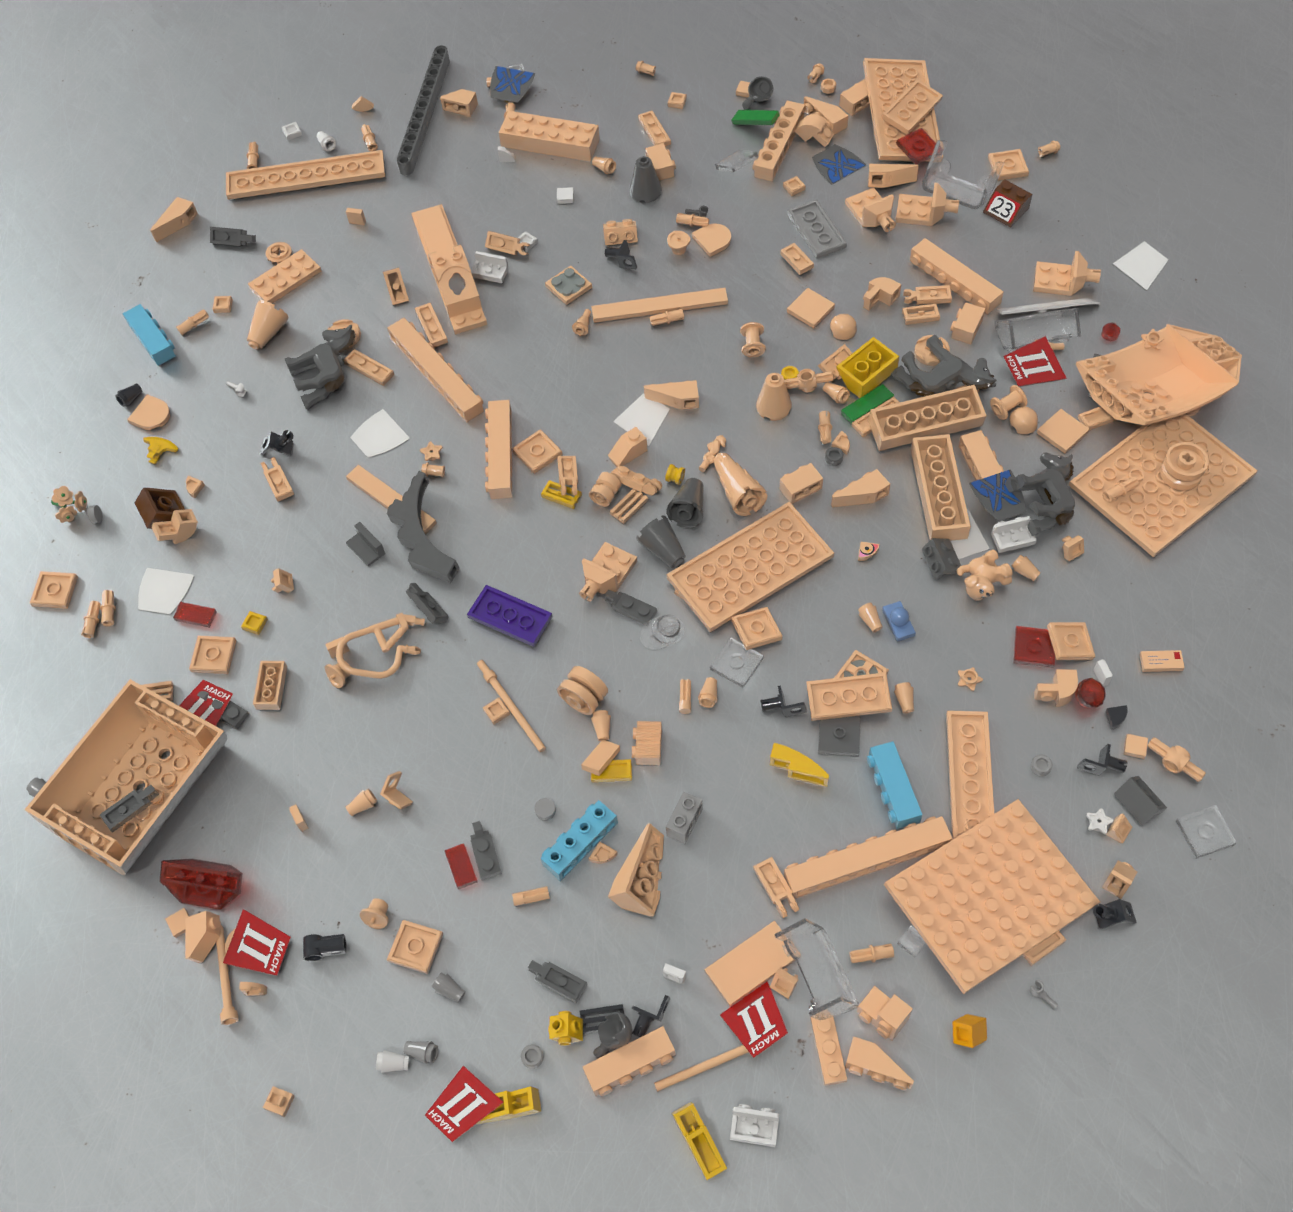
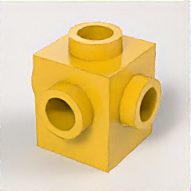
M560 1011L558 1015L550 1016L548 1027L549 1039L558 1042V1045L568 1046L571 1043L583 1041V1019L572 1015L570 1011Z

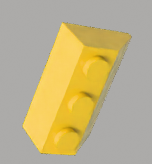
M872 337L838 364L836 369L848 390L858 398H861L891 375L898 367L899 355L875 337Z

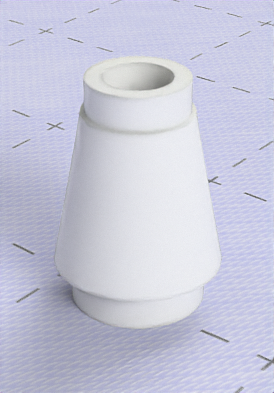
M323 131L318 132L317 139L321 147L325 151H332L336 146L334 137Z
M386 1050L377 1053L376 1070L381 1071V1073L408 1070L409 1056Z

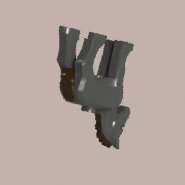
M352 325L343 329L325 330L322 332L324 340L328 341L327 343L320 344L297 358H285L292 376L316 367L320 372L311 379L297 378L293 380L298 391L303 390L304 392L309 389H316L310 394L300 396L305 409H309L315 403L326 399L330 392L338 389L344 382L345 376L341 368L344 364L340 354L349 349V346L353 345L355 341L354 338L356 336L355 331L352 330Z
M933 335L926 341V346L940 361L930 372L919 369L915 363V355L912 351H909L902 357L901 361L908 369L910 375L905 372L902 365L891 373L894 379L903 383L908 389L915 392L916 395L924 397L946 392L947 390L950 391L959 382L967 386L975 385L976 390H982V388L996 387L995 382L997 381L994 375L990 374L985 358L977 359L975 367L972 368L962 359L943 348L941 339L936 335Z
M1045 452L1040 456L1041 463L1047 467L1045 470L1029 477L1024 474H1019L1016 477L1009 476L1005 482L1009 492L1036 490L1044 504H1041L1038 501H1033L1028 505L1038 517L1045 516L1042 520H1031L1027 528L1032 536H1036L1044 530L1052 529L1056 523L1059 526L1066 525V522L1069 523L1074 516L1075 499L1065 482L1073 476L1072 454L1068 457H1063L1062 455H1053Z

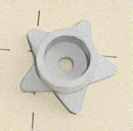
M1102 808L1096 813L1086 814L1090 820L1088 827L1090 831H1101L1103 834H1107V826L1114 822L1112 818L1105 816Z

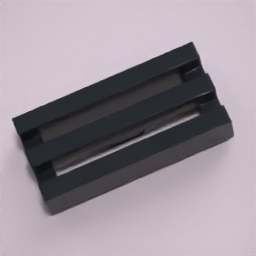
M623 1004L579 1011L580 1018L583 1019V1034L598 1032L599 1025L586 1027V1024L607 1020L605 1016L585 1019L586 1016L618 1011L624 1014Z

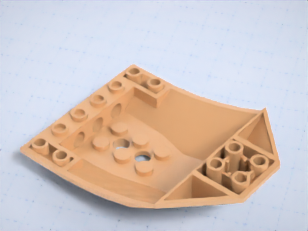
M1167 324L1165 328L1158 331L1161 336L1165 337L1160 342L1161 348L1159 350L1153 347L1145 349V341L1141 340L1106 355L1077 361L1076 367L1092 399L1114 419L1147 425L1191 412L1220 398L1237 386L1242 355L1234 347L1223 341L1221 337Z

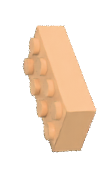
M260 661L253 700L256 710H280L287 672L285 661Z

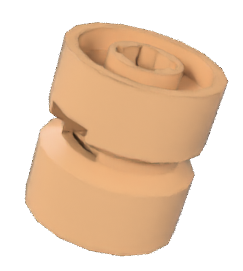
M602 472L596 484H594L589 492L590 499L600 506H609L614 495H616L621 487V481L609 472Z

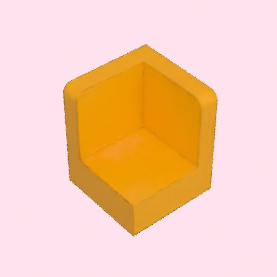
M966 1014L952 1021L954 1044L974 1048L987 1040L986 1018Z

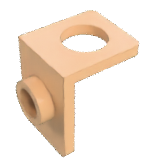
M400 771L387 776L380 795L398 809H403L412 805L413 801L396 789L402 775Z

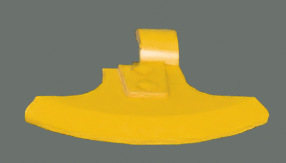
M160 437L143 438L145 443L150 444L147 448L149 452L146 456L150 458L148 461L150 463L156 464L159 456L165 451H178V447L167 439Z

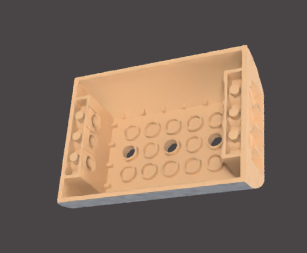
M130 679L24 810L61 839L121 875H125L227 742V735L222 729ZM164 752H170V756L168 758L161 759V756ZM145 784V788L152 785L159 795L151 801V804L145 810L112 833L99 815L134 789L136 790L138 785Z

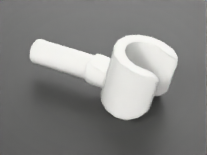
M229 381L226 383L235 389L234 392L239 397H244L247 392L242 383L238 385Z

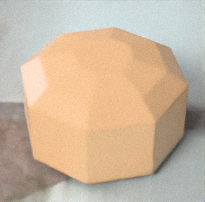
M824 79L821 83L822 92L826 94L835 92L836 82L833 79Z

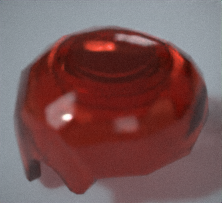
M1093 678L1082 680L1075 691V699L1079 705L1088 709L1101 706L1106 697L1104 686Z

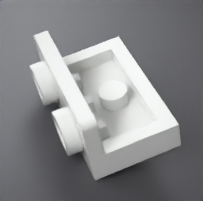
M476 251V261L471 269L473 278L503 283L509 270L507 258Z
M1030 516L1018 517L1006 522L1000 521L993 526L991 535L999 553L1036 544L1035 536H1032L1027 528L1031 521Z
M743 1104L733 1107L730 1140L776 1147L779 1114L770 1108H762L759 1111Z

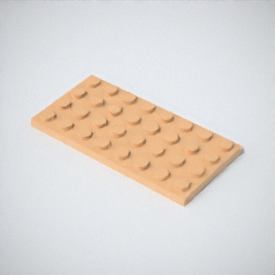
M864 58L863 67L879 160L942 162L943 153L934 108L908 135L881 119L882 114L916 79L930 87L925 60Z
M788 502L666 575L668 581L678 591L709 632H712L730 621L732 616L743 613L832 559L834 552L794 506Z

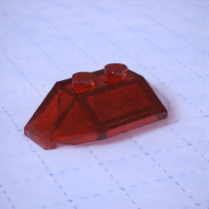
M197 859L161 861L159 882L163 886L165 885L180 903L221 910L241 894L243 873L232 865Z

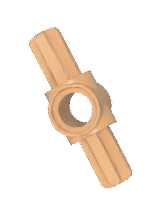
M803 369L797 374V378L784 381L787 389L799 387L800 390L808 393L814 391L818 383L833 381L834 378L831 371L815 374V371L811 369Z
M1155 737L1148 743V747L1163 757L1162 763L1170 772L1180 773L1183 771L1197 782H1200L1205 776V771L1190 762V754L1185 748L1181 746H1172L1170 748Z

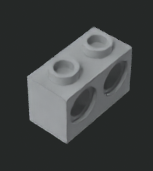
M683 792L666 825V835L686 844L703 810L702 799Z

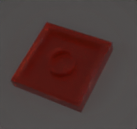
M922 128L898 139L896 145L915 165L940 154L942 150Z
M1016 626L1013 663L1054 668L1055 653L1048 630Z

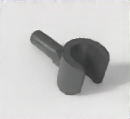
M703 205L699 210L685 209V213L706 217L708 207Z

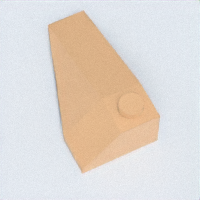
M650 823L646 825L615 877L608 897L622 909L651 917L654 916L660 899L658 880L661 879L662 872H659V860L663 856L664 835Z

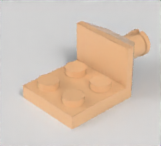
M936 182L934 183L932 197L899 194L895 222L933 226L943 218L944 212L957 214L959 200L946 199L947 193Z
M873 187L845 199L846 206L862 227H877L881 225L885 232H889V230L892 231L896 226L895 221L891 218L893 194L882 198Z
M1075 251L1072 265L1037 261L1033 292L1072 296L1084 287L1085 282L1099 283L1101 269L1087 268L1088 262L1079 251Z
M604 542L592 561L585 558L582 560L585 586L580 590L579 595L584 600L587 598V601L591 602L597 592L605 594L608 590L617 592L636 564L637 557Z

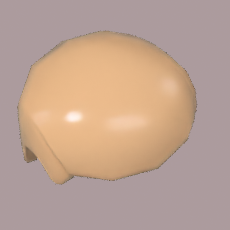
M839 314L833 317L830 322V330L833 332L834 338L847 340L855 336L857 326L852 316L849 314Z
M1023 406L1016 408L1010 414V425L1015 427L1018 434H1030L1037 429L1038 416L1033 409Z

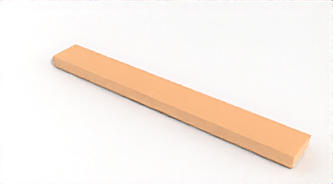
M726 288L595 305L591 306L593 321L596 323L665 313V311L670 312L679 309L690 310L728 304Z

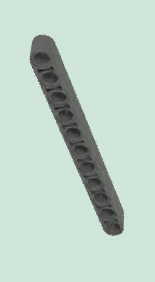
M443 45L435 47L397 156L400 174L408 176L414 171L450 63L447 47Z

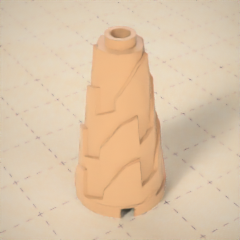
M727 453L717 454L714 459V465L735 513L740 516L751 515L749 512L751 510L757 512L767 500L768 495L764 487L756 479H753Z

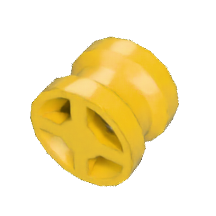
M670 464L665 475V481H673L676 485H681L685 476V468H677L674 464Z

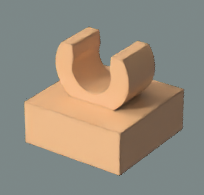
M1078 535L1074 538L1066 536L1062 539L1064 542L1062 548L1064 549V558L1071 561L1084 553V539Z
M279 568L273 571L274 577L271 579V582L275 584V587L272 588L273 591L279 593L283 590L290 593L294 590L292 574Z
M779 968L775 973L770 988L789 999L799 980L797 979L798 975L792 976L787 972V968Z
M273 1086L263 1108L285 1117L295 1096Z

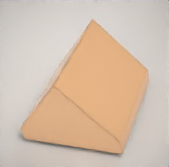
M1120 814L1114 819L1106 834L1122 844L1132 829L1124 814Z

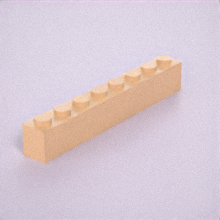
M402 318L387 327L390 339L466 423L484 412L482 398L479 395H475L472 387L464 383L461 375L454 372L451 364L444 361L441 353H437L430 342H426L423 334L416 331L412 322Z
M942 816L938 818L930 817L923 823L917 825L912 823L899 831L891 830L885 836L879 838L873 836L864 843H852L846 849L840 851L837 849L832 850L825 856L819 858L814 856L801 864H790L787 866V869H784V878L792 891V896L796 899L934 852L953 838Z

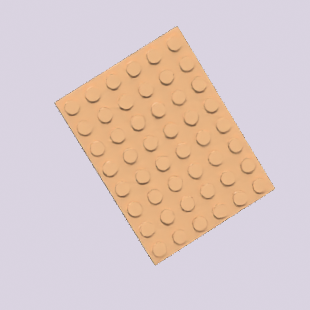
M1183 414L1167 420L1142 425L1073 478L1069 486L1152 557H1155L1254 477L1258 470L1187 414ZM1179 442H1190L1204 449L1209 460L1200 484L1188 491H1179L1169 487L1164 483L1160 475V468L1168 449ZM1131 477L1138 479L1139 486L1128 491L1125 496H1120L1109 503L1103 498V492L1113 488L1116 483H1122Z
M1019 799L884 883L888 892L963 994L1100 903L1099 899Z

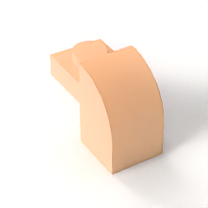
M810 114L801 119L794 130L805 142L814 137L824 147L829 144L834 135L825 125L827 120L816 114Z
M886 277L871 280L868 285V291L863 297V308L869 311L878 300L891 306L900 296L901 284Z
M192 509L173 511L171 521L155 522L152 525V530L158 541L173 540L174 544L186 541L194 534L198 521Z
M1056 669L1053 684L1037 683L1034 691L1035 700L1045 702L1055 700L1056 707L1068 704L1072 700L1078 686L1077 670Z

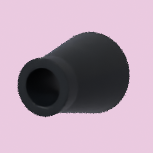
M136 383L119 390L115 398L121 406H129L143 391L140 385Z

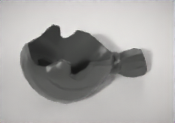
M763 76L753 79L748 86L749 97L742 103V107L747 110L755 101L764 102L768 100L774 91L772 81Z
M617 1012L606 1015L605 1018L607 1020L599 1024L598 1034L601 1044L593 1051L597 1059L606 1055L609 1049H617L629 1043L632 1037V1025L629 1018L623 1013Z

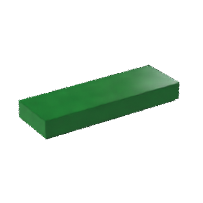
M738 110L731 121L734 125H773L780 114L778 110Z
M882 384L843 408L841 414L852 425V422L870 412L871 409H875L894 397V394Z

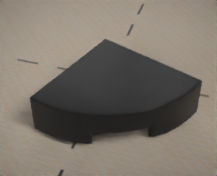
M1127 705L1106 709L1111 729L1119 727L1124 722L1128 713Z

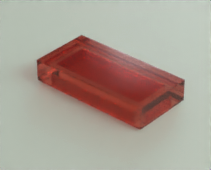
M180 602L173 618L178 622L210 628L217 611L215 608Z
M464 843L444 850L458 890L478 882Z

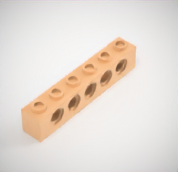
M787 100L785 105L781 107L780 116L775 121L774 127H771L769 137L765 139L763 149L759 151L758 159L753 163L754 177L773 182L796 135L794 130L799 121L804 118L805 104Z

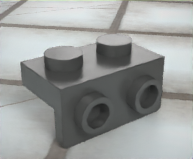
M932 538L922 548V551L934 579H940L944 574H957V569L961 564L950 539Z

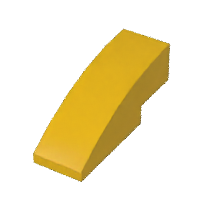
M777 743L773 744L770 755L771 766L787 769L788 778L825 787L828 786L829 774L812 759L787 746Z
M530 1086L512 1092L506 1090L495 1093L504 1103L477 1124L513 1119L541 1112L539 1089Z
M690 1102L672 1112L671 1114L706 1180L726 1170L727 1167L694 1104Z

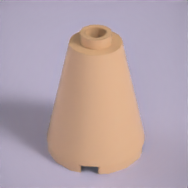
M259 300L256 304L247 337L248 345L256 350L258 348L262 349L289 318L287 313L281 308L278 311L274 308V304L264 300Z
M771 373L765 379L756 401V408L759 415L763 418L765 416L772 421L781 420L789 414L792 403L783 376L779 373Z

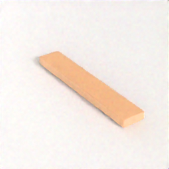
M357 465L346 475L348 481L387 509L390 504H393L395 499L402 501V495L360 465ZM421 510L422 526L426 534L437 522Z

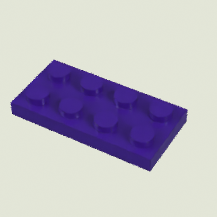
M485 585L467 613L469 619L533 647L553 617L549 611L488 585Z

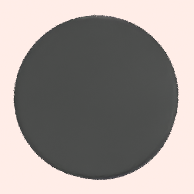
M837 447L829 448L825 453V461L832 466L841 464L844 455L843 451Z

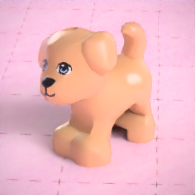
M994 549L957 569L959 576H962L964 573L971 574V576L964 580L967 594L975 601L992 596L995 591L992 584L999 581L1002 585L1012 583L1013 572L1008 563L1001 566L996 565L995 560L999 557Z

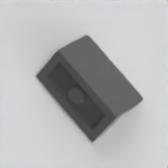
M358 522L354 525L357 534L346 541V544L366 566H370L385 555L382 544L361 522Z
M1139 776L1131 777L1114 793L1141 825L1146 824L1153 816L1162 813L1167 808Z

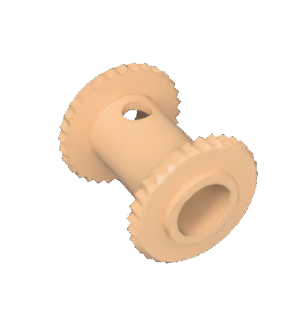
M749 322L741 327L740 333L746 337V344L741 350L743 355L759 357L766 351L765 345L760 343V335L764 332L762 324Z
M1012 385L1010 387V394L999 400L993 397L990 400L992 411L1001 420L1007 419V412L1014 407L1027 406L1028 403L1025 393L1016 385Z

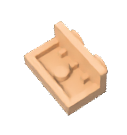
M625 219L617 223L616 221H607L606 224H603L605 245L622 244L624 240H627V243L638 241L636 221H632V219Z
M844 344L821 362L818 367L823 373L831 371L833 378L840 380L841 376L836 366L850 356L852 352Z

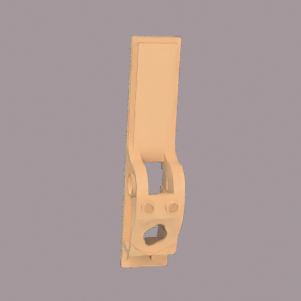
M443 205L411 213L454 333L458 334L487 325L467 258L461 244L457 245ZM455 273L461 275L465 286L460 295L454 294L449 287V280Z

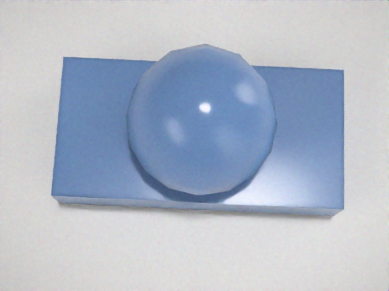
M901 601L882 607V611L897 642L915 636L916 632L909 620V613L904 609Z

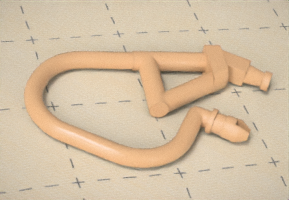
M399 613L396 614L395 618L345 635L338 643L336 650V659L339 666L345 672L356 676L382 679L393 675L401 665L403 652H405L404 654L418 655L421 649L417 646H408L407 644L406 646L398 645L392 667L383 672H375L350 667L343 658V650L346 643L352 639L374 633L382 652L385 653L409 629L408 625L424 626L425 619ZM399 625V629L386 642L381 630Z

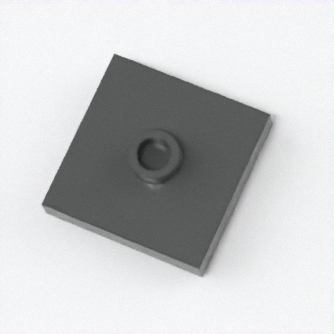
M851 716L820 720L818 754L859 756L861 717Z

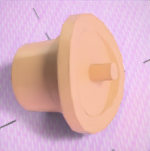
M673 231L668 235V246L672 248L674 254L682 255L690 244V236L683 231Z
M338 663L336 665H325V671L331 684L336 688L343 687L345 679L351 674L345 672Z
M375 898L367 909L360 911V918L371 928H385L389 920L386 916L389 906L384 900Z

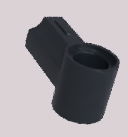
M311 934L303 937V960L318 961L323 956L346 954L347 942L344 934L323 937Z

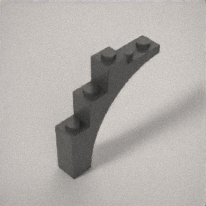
M418 471L417 475L412 478L408 491L403 494L402 501L395 499L393 504L389 505L387 515L392 523L403 526L399 529L397 536L403 546L414 549L410 551L408 556V562L411 567L451 583L460 567L455 559L439 551L424 533L421 521V506L429 480L424 472Z

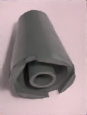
M642 156L635 163L630 185V195L637 202L642 200L650 203L660 197L662 186L652 160L649 157Z
M697 478L687 479L668 504L666 514L671 522L672 519L677 522V526L694 528L698 523H701L703 519L704 493L702 481Z
M662 515L663 519L658 520L656 518L648 523L640 531L642 535L640 537L637 535L636 540L668 566L678 568L685 563L686 555L668 518Z

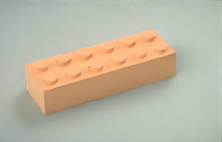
M508 111L499 131L502 147L590 162L600 140L598 125Z
M975 385L871 409L868 421L878 450L882 451L910 444L913 438L946 435L980 427L983 425L987 415Z
M950 434L913 438L911 454L929 540L932 538L950 539V541L968 539L971 526Z

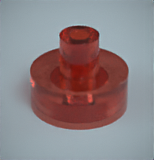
M1107 323L1103 326L1101 335L1107 341H1115L1118 339L1121 330L1116 323Z

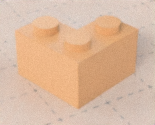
M874 986L859 1004L857 1012L863 1022L866 1024L871 1023L877 1028L876 1031L883 1038H889L893 1041L908 1022L913 1008L895 994L892 998H889Z

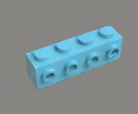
M139 304L122 313L128 325L157 366L176 356L173 351L175 349L170 339L166 340L168 338L163 329H158L160 326L156 319H151L152 315L148 309H144Z
M894 741L871 747L869 756H867V762L869 767L874 769L876 785L881 787V798L884 805L887 804L889 808L888 817L890 822L895 824L896 829L906 827L912 823H920L922 812Z
M599 800L595 804H591L586 809L585 814L581 818H577L572 823L571 828L566 833H562L557 838L556 843L542 853V865L561 882L618 824L617 815Z

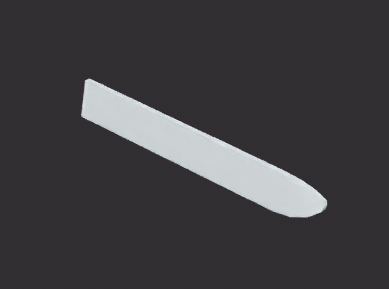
M1076 299L997 309V312L1001 315L1028 311L1043 313L1047 312V309L1087 304L1100 305V302L1093 299Z

